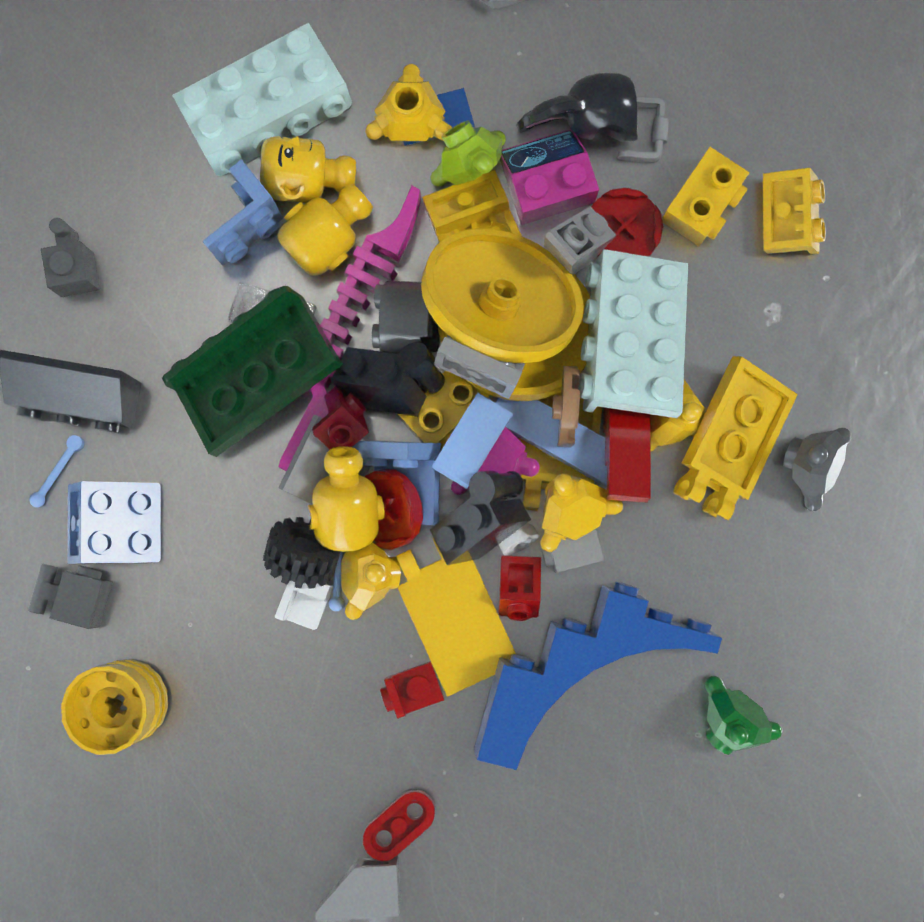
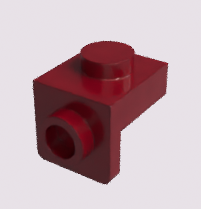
M337 386L324 396L329 413L312 427L313 435L329 450L336 447H353L369 433L363 415L366 412L364 405L354 394L349 393L346 396Z

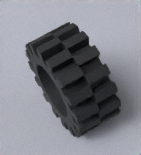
M289 517L285 518L283 523L280 521L276 522L274 527H271L263 555L266 570L271 569L270 575L274 578L282 576L281 582L288 585L289 581H293L296 588H302L303 583L307 584L308 589L315 588L317 583L321 587L326 585L327 580L331 581L334 576L341 553L340 551L327 549L317 541L314 529L310 530L311 519L309 523H305L303 517H296V521L293 522Z

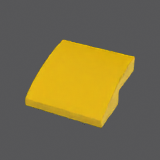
M495 170L482 174L473 181L452 185L422 197L439 243L455 233L470 229H495L522 236L510 211L509 200Z

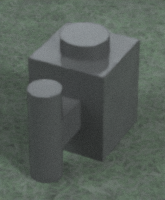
M61 218L52 219L49 223V228L55 234L56 246L40 248L47 288L60 297L99 291L94 253L81 241H78V233Z
M42 564L28 611L44 615L48 600H51L54 603L49 619L86 629L99 628L113 581L102 579L103 571L79 565L77 571H63L60 583L56 584L54 579L58 567Z

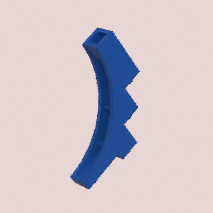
M615 582L614 588L602 585L589 631L586 630L587 624L577 620L564 618L562 624L551 621L538 667L534 666L535 661L521 655L512 654L510 660L499 658L474 746L476 759L517 770L527 742L544 714L570 687L594 670L620 658L652 650L692 649L718 654L722 637L710 631L711 624L700 620L688 618L687 624L672 621V613L656 608H650L647 614L646 609L649 601L638 595V587L621 582Z

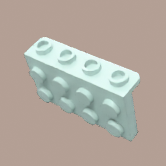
M309 23L172 95L217 176L231 173L229 169L241 159L246 164L261 156L262 144L266 139L275 136L291 138L301 136L318 124L339 116L352 105L345 81Z
M603 249L596 262L589 264L586 274V286L591 287L590 299L586 301L583 314V322L589 324L588 336L584 337L581 347V360L586 361V372L582 374L578 388L580 390V398L584 399V411L593 412L599 406L678 418L682 414L688 263Z

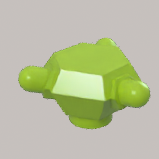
M469 120L452 127L442 136L446 146L442 151V161L431 173V183L436 187H442L448 181L459 185L473 181L482 174L489 173L498 164L502 155V146L506 142L505 134L500 130L489 131L483 127L473 129Z

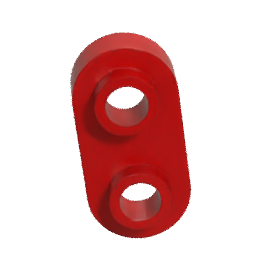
M417 789L408 790L399 796L366 827L363 835V845L367 854L378 861H388L400 854L431 826L435 817V805L432 798L426 792ZM412 803H417L422 807L423 812L420 816L413 817L408 813V806ZM386 830L391 834L392 840L389 843L383 844L378 841L377 833Z

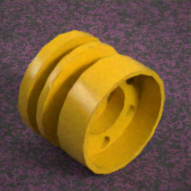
M134 659L116 660L105 665L93 667L77 675L66 688L61 703L62 723L69 738L81 749L96 755L115 754L154 734L164 721L168 709V696L161 676L148 664ZM120 696L125 697V699L123 700V705L127 707V709L123 711L120 709L122 702L119 699H117Z

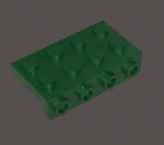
M282 286L268 292L264 299L248 312L241 313L235 317L232 324L217 335L206 339L201 347L187 358L174 363L171 370L163 375L162 380L166 387L176 391L208 454L218 457L343 364L304 297L289 286Z

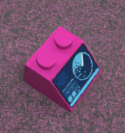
M571 129L502 150L500 162L521 225L595 203L599 187L587 151Z

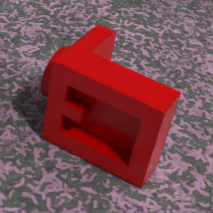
M501 555L499 616H506L514 621H525L530 618L539 617L541 557Z
M431 661L386 677L384 679L386 687L380 689L387 712L394 710L397 719L406 716L410 712L445 700Z

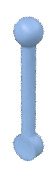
M72 435L67 439L66 445L68 448L39 491L30 495L29 501L33 507L44 505L46 493L73 453L80 451L84 447V441L81 437Z
M343 552L340 553L334 573L333 597L330 598L328 603L329 608L335 612L342 610L344 607V600L341 598V560Z

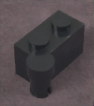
M420 342L407 345L399 354L347 347L340 360L343 365L335 370L331 378V382L346 396L349 393L354 394L367 409L415 417L418 416L427 397L424 393H427V391H429V394L438 392L445 382L444 375L434 365L433 355Z
M490 470L475 473L469 482L471 497L430 529L447 565L481 558L531 521L521 499L505 501L508 497L515 498L517 497L516 494L520 495L522 493L523 480L519 473L509 471L499 474L496 471Z

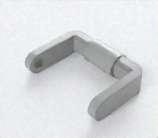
M636 96L637 107L656 108V117L653 118L652 131L654 152L623 150L618 151L617 159L654 163L660 159L663 152V144H666L668 140L669 119L665 117L666 104L661 98Z

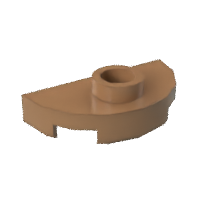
M563 366L561 395L554 394L552 419L559 420L557 447H572L575 444V428L578 427L580 390H578L580 369L577 366Z

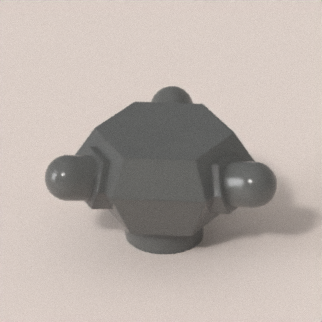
M846 428L811 434L804 440L794 437L787 448L783 465L793 470L792 479L801 489V494L804 495L805 507L810 511H817L822 507L823 494L828 492L837 480L845 460L846 445L851 440V433Z

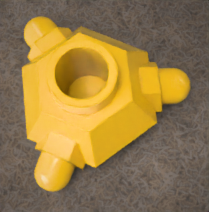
M406 65L403 69V75L398 78V81H393L374 110L376 116H374L375 120L366 126L365 133L369 139L377 140L385 136V138L389 137L391 141H427L429 137L433 138L435 136L444 141L442 139L443 134L452 127L444 121L445 117L443 115L446 111L429 81H423L424 78L420 77V69L417 65Z
M685 379L682 414L678 418L650 414L651 452L658 446L681 442L689 436L694 437L707 409L702 405Z
M567 474L558 475L547 485L545 490L546 500L542 520L544 534L540 545L543 550L553 552L557 549L561 540H566V538L577 540L600 527L602 517L619 514L623 510V502L606 500V489L584 479Z
M374 543L360 550L345 552L341 560V589L348 599L345 615L351 620L360 618L363 611L382 600L389 589H397L400 583L401 569L397 558L388 557L385 551Z

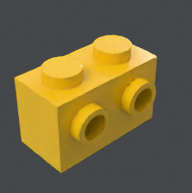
M709 147L662 217L663 223L697 246H700L706 237L714 240L727 221L721 217L727 205L735 209L748 190L742 183L750 172L712 147Z
M446 370L442 373L445 377L443 387L433 394H429V391L424 393L427 397L417 417L398 414L399 419L421 443H441L440 450L446 444L476 394L480 393L488 399L490 397L489 394L475 388L465 379Z

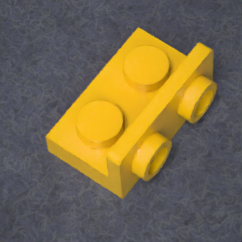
M811 168L763 173L764 251L767 254L807 250L810 254H819V242H824L826 237L824 219L819 218V204L825 201V187L823 180H818V177Z

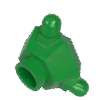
M710 676L707 678L705 688L709 694V705L706 719L710 727L706 730V737L717 750L729 755L733 751L745 750L770 743L771 740H777L781 737V726L776 722L769 721L760 705L740 690L731 691V689H726L719 677Z

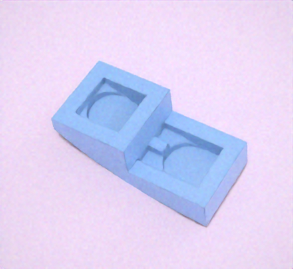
M477 393L442 448L432 468L467 489L471 477L481 468L513 413Z

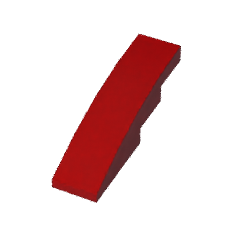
M604 407L603 433H605V466H607L606 500L648 503L651 498L650 414Z

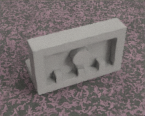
M447 335L437 351L434 365L509 399L518 383L525 363L495 360L456 342Z

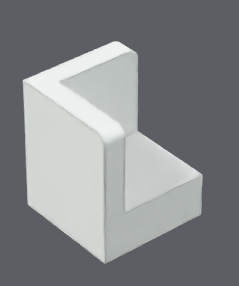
M289 581L275 618L282 621L288 620L312 630L317 629L333 590V585L326 583V585L321 587L317 583L315 588L308 589L307 584L303 583L302 588L294 587L295 582Z

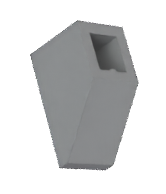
M589 206L549 230L544 238V248L570 274L574 275L588 266L616 237V234L608 226L605 218Z
M399 857L388 861H378L373 858L358 859L320 902L315 913L316 921L351 922V919L368 918V922H391L392 917L399 916L401 909Z

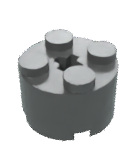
M386 281L384 285L376 284L374 304L375 308L379 309V324H373L372 327L373 348H379L381 352L399 354L407 345L420 342L427 347L431 354L432 352H437L440 342L438 324L434 321L425 305L421 282Z

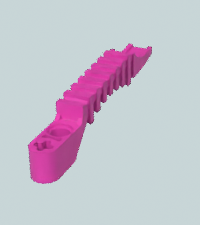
M412 185L395 221L380 232L366 235L362 247L357 246L354 250L353 257L355 262L353 265L348 264L344 272L347 279L345 283L340 282L336 289L339 297L337 301L332 299L328 307L330 316L328 319L324 318L320 324L340 360L344 353L343 349L333 345L335 340L349 345L352 336L348 333L349 330L342 327L343 322L356 328L360 321V318L356 316L358 312L350 309L351 305L353 304L365 311L370 305V302L366 299L368 295L358 290L359 287L374 293L376 284L380 285L381 279L367 273V270L369 269L391 281H394L398 274L394 270L395 264L375 255V252L397 263L400 262L412 235L421 204L420 189ZM335 371L308 390L312 392L313 398L280 459L278 466L280 469L287 471L313 415L324 418L329 413L324 396L328 393V387L331 384V378Z

